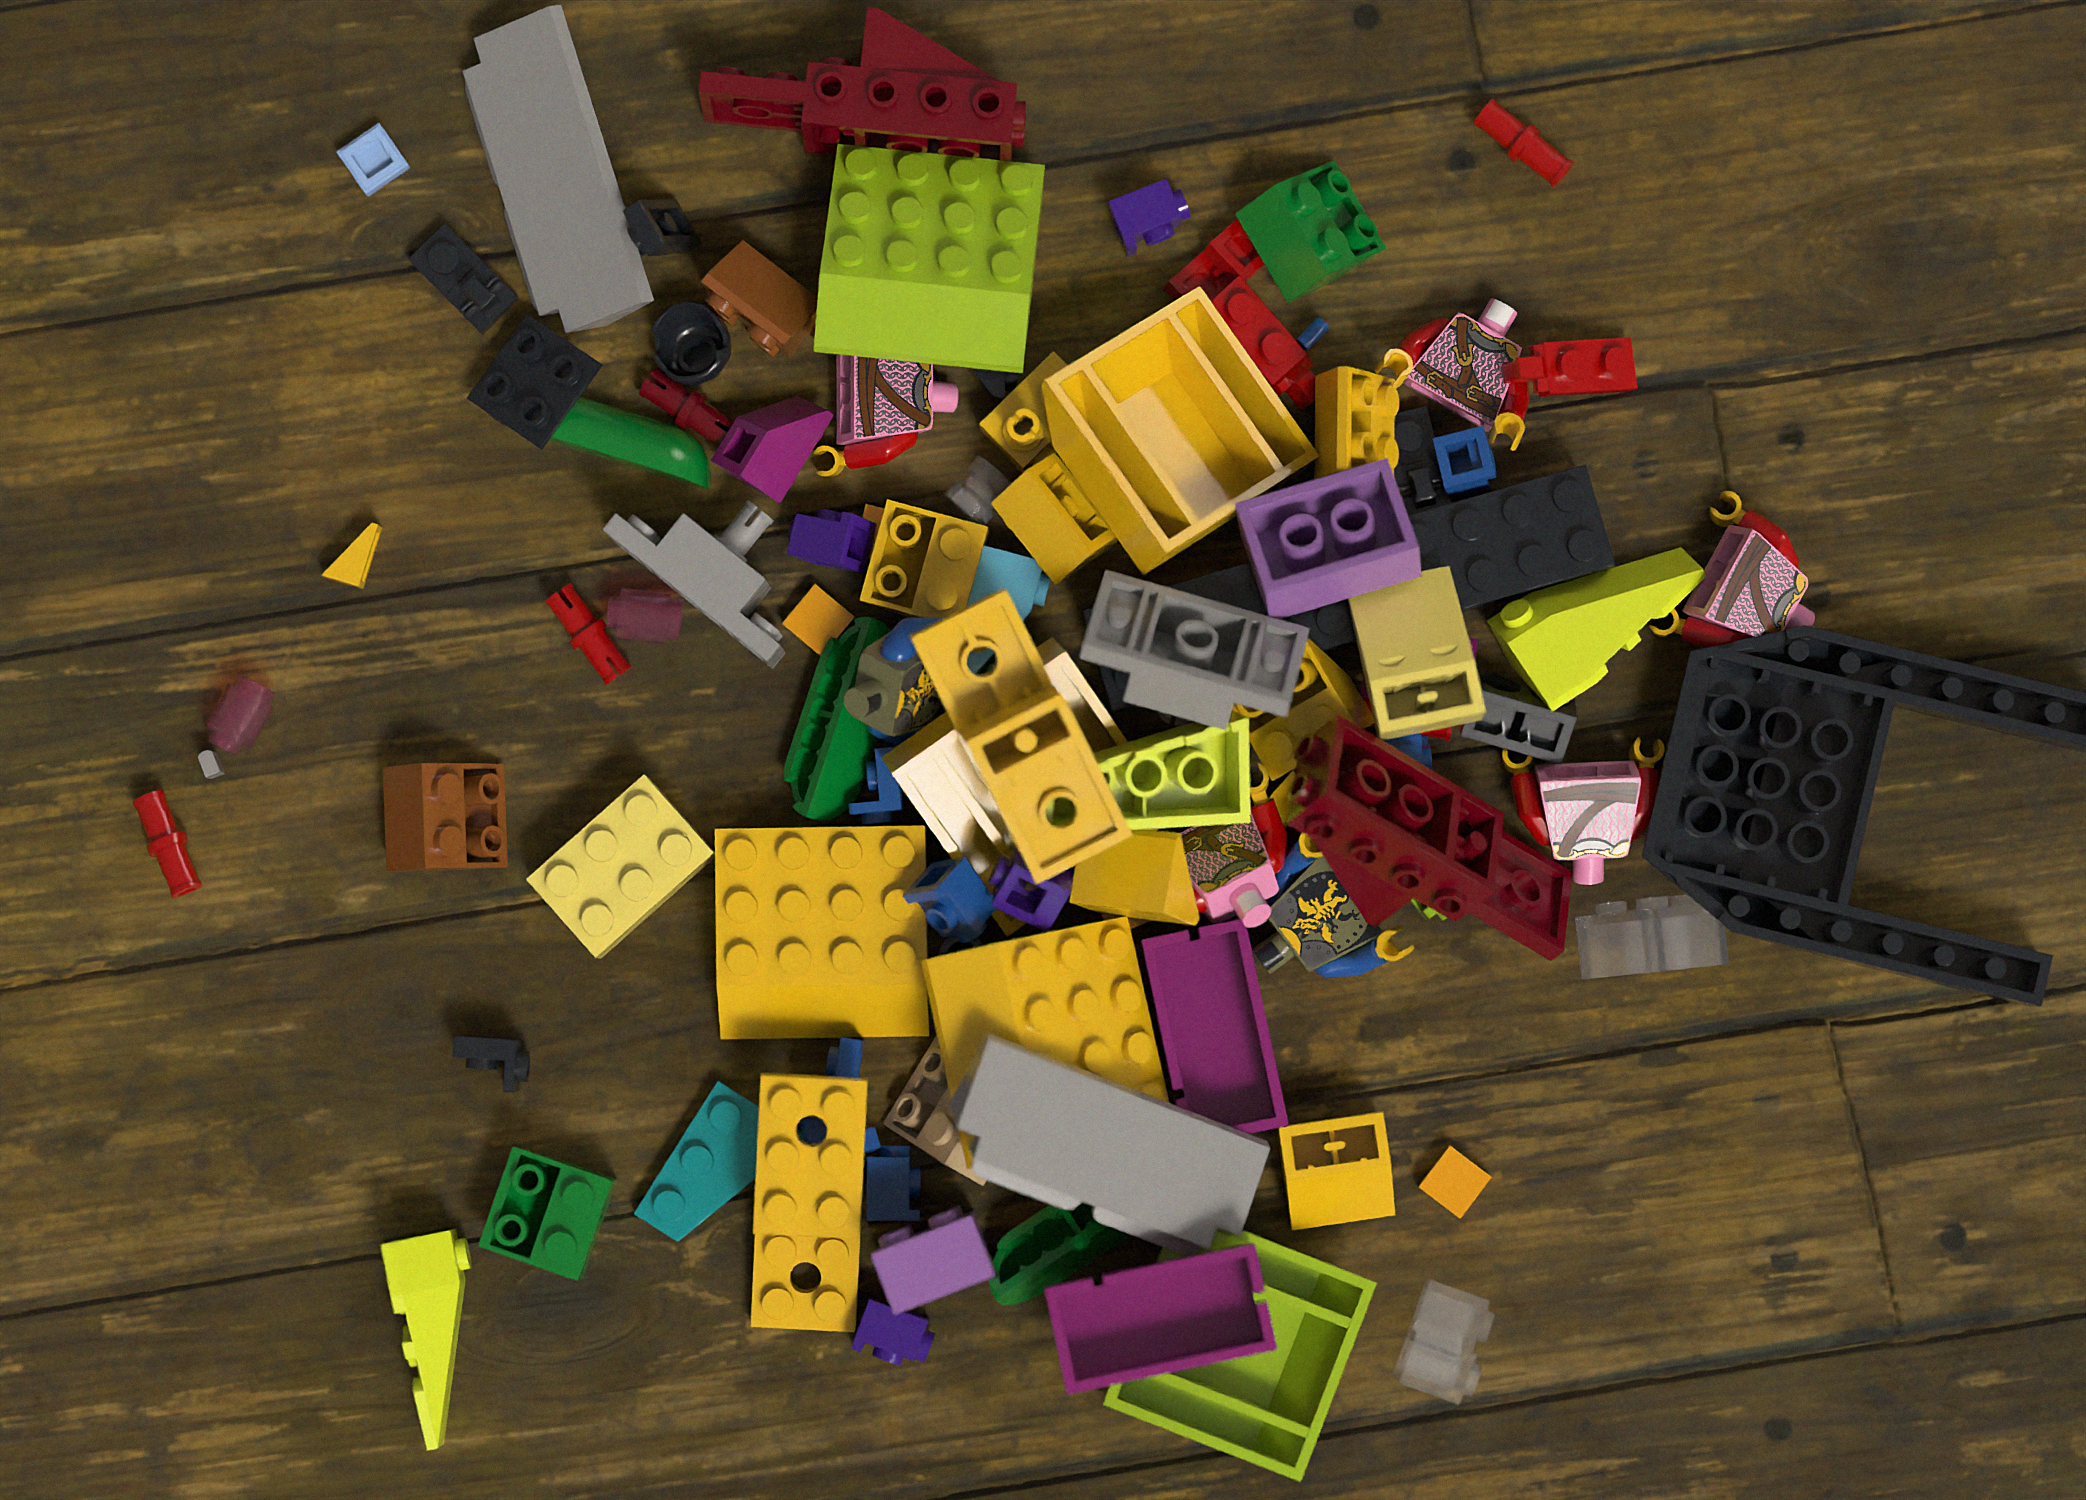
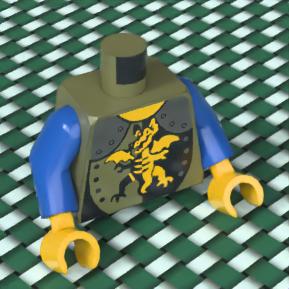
M914 616L912 618H905L899 621L891 632L865 648L861 654L855 687L850 688L845 693L844 704L849 714L867 724V729L875 737L898 746L941 715L943 704L909 635L945 617L918 618ZM977 646L973 648L971 651L982 652L987 650L989 647Z
M1302 833L1299 841L1285 853L1284 867L1275 874L1279 887L1276 895L1266 899L1271 908V914L1267 921L1275 932L1251 949L1269 974H1272L1295 957L1306 973L1314 970L1324 978L1360 976L1385 964L1387 961H1397L1410 954L1414 950V945L1404 950L1398 949L1394 945L1393 935L1405 929L1402 925H1396L1383 932L1379 925L1373 927L1366 923L1314 840Z

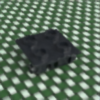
M526 314L467 396V399L486 411L496 421L506 425L543 450L603 365Z

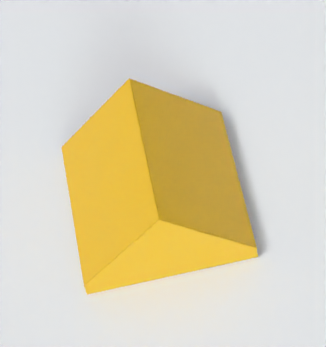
M1133 829L1130 830L1132 836L1077 863L1075 866L1070 903L1106 915L1128 916L1130 918L1196 925L1199 921L1180 833Z

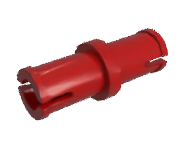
M1494 98L1487 103L1473 122V125L1481 128L1492 139L1509 151L1507 157L1514 163L1520 160L1549 182L1553 188L1562 181L1574 165L1571 159H1567L1556 148L1539 136L1541 131L1534 124H1531L1529 127L1526 126L1513 114L1500 106Z
M572 582L559 591L571 609L567 607L557 592L544 601L572 637L569 644L574 650L580 648L603 680L605 686L613 682L618 675L621 676L633 667L630 662H627L606 633L605 629L608 625L602 618L599 620L595 618L574 589ZM606 660H608V661L611 663V665H612L613 668L616 670V672L618 673V675L614 672V670L612 669V667L609 665V663H608Z
M153 791L135 799L132 802L133 806L139 814L150 842L146 849L150 857H156L170 889L171 897H182L203 886L202 882L196 874L185 846L189 842L185 831H179L165 799L164 791Z

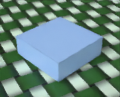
M380 123L337 151L368 197L410 169V166Z

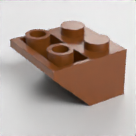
M744 240L716 264L701 281L707 294L705 301L709 304V308L730 326H733L737 320L748 327L746 332L751 336L749 338L750 341L772 358L778 352H781L790 359L816 325L818 297Z
M416 763L383 767L386 872L508 868L504 764Z

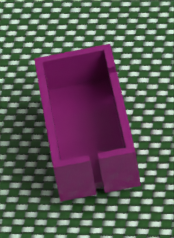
M1241 919L1198 928V940L1190 941L1188 930L1141 940L1172 1090L1183 1089L1184 1098L1174 1099L1175 1106L1247 1134L1289 1125L1248 931Z
M1253 1241L1102 1273L1104 1284L1097 1286L1093 1285L1092 1276L1045 1285L1067 1394L1278 1350L1268 1302L1265 1299L1255 1301L1253 1292L1254 1294L1265 1292L1256 1246Z

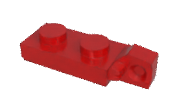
M1239 275L1210 301L1274 392L1279 396L1285 392L1298 408L1303 410L1315 401L1316 376L1309 370L1313 363L1306 356L1307 353Z
M1631 337L1542 342L1528 347L1529 357L1515 358L1514 361L1502 363L1504 384L1533 382L1534 394H1539V397L1617 393L1638 389Z

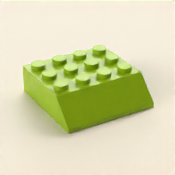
M838 144L820 269L814 352L1023 373L1042 209L1045 165Z
M1217 1227L1210 1248L1207 1249L1201 1246L1193 1254L1252 1241L1255 1243L1265 1292L1256 1294L1253 1292L1255 1301L1265 1299L1268 1302L1278 1350L1107 1386L1102 1402L1105 1406L1301 1482L1377 1283L1242 1229L1239 1236ZM1161 1246L1156 1262L1187 1255Z

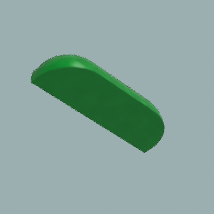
M580 397L548 441L704 490H710L711 468L708 456L700 442L692 434L678 426L588 398Z
M860 617L854 619L855 625L847 629L839 639L831 637L826 643L784 767V781L791 783V792L795 802L793 808L799 814L814 820L826 821L834 819L843 814L849 808V804H853L862 789L867 775L866 762L871 761L878 738L867 729V724L849 714L844 704L845 693L850 688L855 687L860 656L864 649L891 632L887 625L874 618Z
M1081 1201L1073 1209H1063L1050 1204L1009 1231L997 1244L998 1250L993 1259L996 1272L995 1276L989 1278L992 1294L1001 1305H1014L1030 1300L1044 1293L1045 1285L1063 1281L1130 1237L1131 1234L1098 1222L1092 1212L1093 1205Z

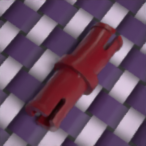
M655 368L650 373V377L653 379L650 381L646 378L639 391V396L643 399L646 398L676 418L675 425L683 430L689 427L719 447L734 420L707 403V396L699 390L692 393L662 373V370Z

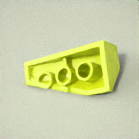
M1680 547L1531 592L1519 600L1508 603L1501 612L1488 619L1487 622L1511 667L1547 707L1554 711L1603 678L1609 672L1605 663L1621 648L1630 651L1641 641L1638 631L1652 618L1658 619L1668 615L1705 579L1706 574L1703 568Z
M456 1228L395 1240L381 1245L394 1313H400V1315H406L408 1325L403 1326L402 1347L405 1359H408L410 1367L417 1366L419 1377L413 1378V1393L427 1451L438 1449L444 1445L466 1282L464 1270L471 1269L472 1267L467 1239H458Z

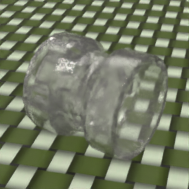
M978 455L968 467V479L965 478L962 482H955L944 495L971 521L986 526L993 518L994 507L991 505V502L1012 483L993 465Z

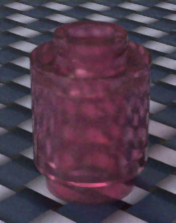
M622 587L620 597L610 596L607 627L616 628V639L657 644H666V640L679 641L684 600L671 598V593Z
M238 674L233 685L227 683L204 725V728L212 732L208 741L235 756L240 748L251 751L274 709L270 703L275 693L259 683Z

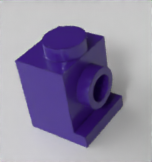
M1167 178L1108 201L1109 214L1127 257L1137 253V242L1144 240L1146 246H1152L1175 236L1173 228L1180 226L1181 221L1191 218L1181 189L1171 191Z
M818 509L817 517L796 514L789 528L787 555L815 565L865 574L877 524L852 513L842 512L841 514L825 509Z
M1016 847L1011 857L1001 854L990 873L988 882L994 885L991 906L1048 933L1071 893L1075 867L1071 866L1036 884Z
M870 1297L851 1349L861 1352L864 1344L867 1343L875 1346L872 1355L884 1361L900 1366L904 1358L925 1363L935 1333L926 1330L930 1318L909 1310L894 1315L890 1303Z

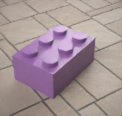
M1387 458L1235 503L1240 535L1269 617L1282 619L1422 576L1419 546Z
M958 1205L932 1215L928 1220L931 1226L929 1228L914 1233L912 1225L908 1224L887 1232L878 1239L880 1246L872 1252L871 1256L894 1315L995 1276L996 1270L974 1210L963 1214L961 1206Z

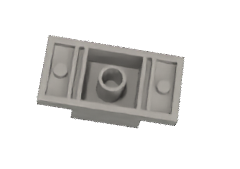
M747 500L745 506L720 537L716 534L712 537L683 513L662 540L655 531L635 515H632L627 522L617 514L612 517L603 531L613 542L772 669L786 653L778 643L783 637L780 631L757 613L750 620L747 619L771 590L767 580L747 565V559L744 557L765 529L774 522L767 514L761 511L751 525L747 527L760 511L756 505Z
M1105 570L1080 658L1130 672L1131 675L1123 701L1157 710L1160 717L1167 723L1170 722L1171 715L1177 716L1174 723L1177 726L1184 725L1189 720L1226 730L1234 702L1286 717L1310 628Z

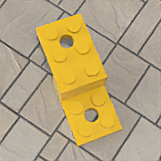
M1005 588L909 635L978 776L988 787L1036 884L1132 836L1063 693L1053 685ZM977 646H988L993 649L996 657L993 668L981 675L970 672L966 663L970 651ZM1056 797H1067L1074 804L1072 818L1062 825L1049 823L1045 815L1048 803Z
M778 1073L761 1074L753 1225L755 1247L750 1327L855 1332L868 1078ZM805 1116H818L826 1123L827 1135L822 1141L809 1144L800 1139L796 1126ZM809 1262L819 1269L821 1280L816 1287L808 1290L800 1289L792 1282L791 1271L797 1264Z

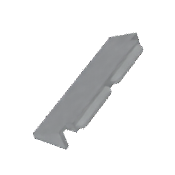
M562 6L545 7L473 38L481 63L463 70L466 81L465 91L495 184L499 186L505 205V219L529 296L539 316L560 313L565 332L569 333L608 326L654 301L638 248L632 242L627 231L629 222L623 213L625 206Z
M987 1032L949 1104L956 1127L974 1134L969 1150L972 1155V1169L978 1177L1063 1209H1073L1081 1201L1093 1205L1092 1212L1098 1222L1185 1255L1195 1253L1201 1246L1209 1249L1217 1227L1236 1235H1241L1270 1150V1146L1265 1140Z

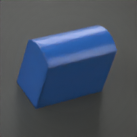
M1317 317L1296 341L1308 352L1328 331L1329 326L1320 317Z

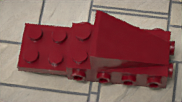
M867 7L860 67L851 66L852 63L842 58H822L820 63L808 62L806 82L797 81L796 76L783 72L767 73L766 78L745 76L744 71L732 67H717L714 69V72L701 71L699 96L705 123L802 132L805 153L836 156L838 144L1012 162L1013 147L1023 148L1027 101L1017 100V83L998 80L875 7Z
M1339 714L1335 715L1316 732H1309L1300 740L1294 752V759L1297 763L1294 781L1288 791V799L1291 801L1287 824L1314 840L1366 923L1376 927L1414 898L1454 922L1470 913L1550 961L1564 952L1573 872L1503 831V812Z

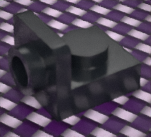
M472 1035L454 1036L453 1057L466 1058L465 1068L497 1070V1060L505 1061L503 1092L519 1091V1082H528L530 1051L522 1050V1039Z

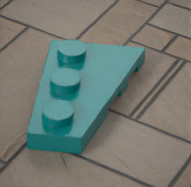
M717 1081L634 1212V1215L679 1242L756 1179L759 1106L724 1083ZM797 1130V1134L803 1140V1134Z

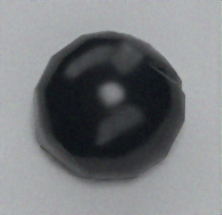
M685 300L668 306L653 323L651 331L655 338L654 359L666 376L678 384L697 386L713 380L719 376L730 359L732 348L728 327L704 303Z

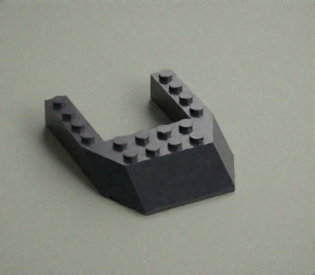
M1806 625L1689 652L1641 856L1733 933L1814 955L2028 1007L2042 1006L2053 955L1848 906L1894 707L2086 753V693Z

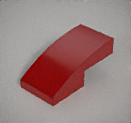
M1237 219L1214 238L1201 254L1171 278L1163 289L1175 301L1200 286L1209 300H1211L1239 275L1247 283L1265 264Z

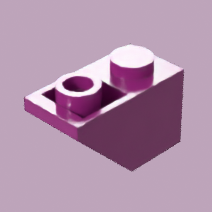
M795 396L737 416L712 457L711 462L754 491L781 503L789 488L794 484L799 471L813 448L822 438L824 430L834 414L808 400Z

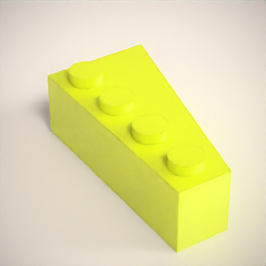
M1234 710L1231 711L1226 730L1199 722H1192L1092 753L1130 830L1251 823L1249 717ZM1067 797L1052 799L1045 810L1047 821L1054 825L1067 823L1073 816L1074 804Z

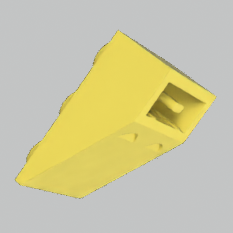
M1449 566L1421 571V577L1348 598L1376 734L1381 740L1481 721L1485 714L1475 660Z

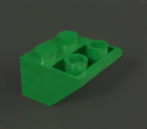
M1335 160L1275 184L1235 214L1287 303L1322 288L1387 249L1378 234L1376 225L1367 216L1351 188L1350 181L1341 172Z
M513 1146L478 1247L578 1281L584 1277L618 1179L564 1160Z

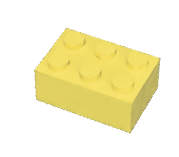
M643 775L526 880L594 957L601 959L715 858V851L652 780Z

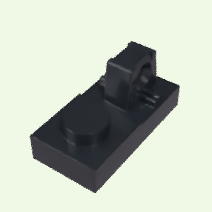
M677 199L638 200L623 210L629 222L627 226L628 234L638 248L640 256L645 254L648 256H663L688 253L702 244Z
M446 224L441 226L408 259L482 335L519 300L510 288Z
M1427 406L1400 412L1395 416L1394 439L1398 445L1399 459L1397 466L1394 468V479L1408 516L1451 504L1440 472L1433 442L1435 436Z

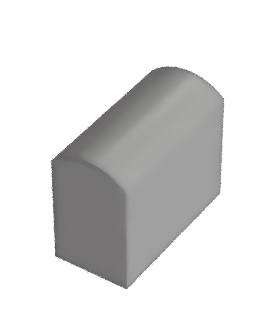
M206 750L198 755L206 778L212 779L225 774L216 752Z

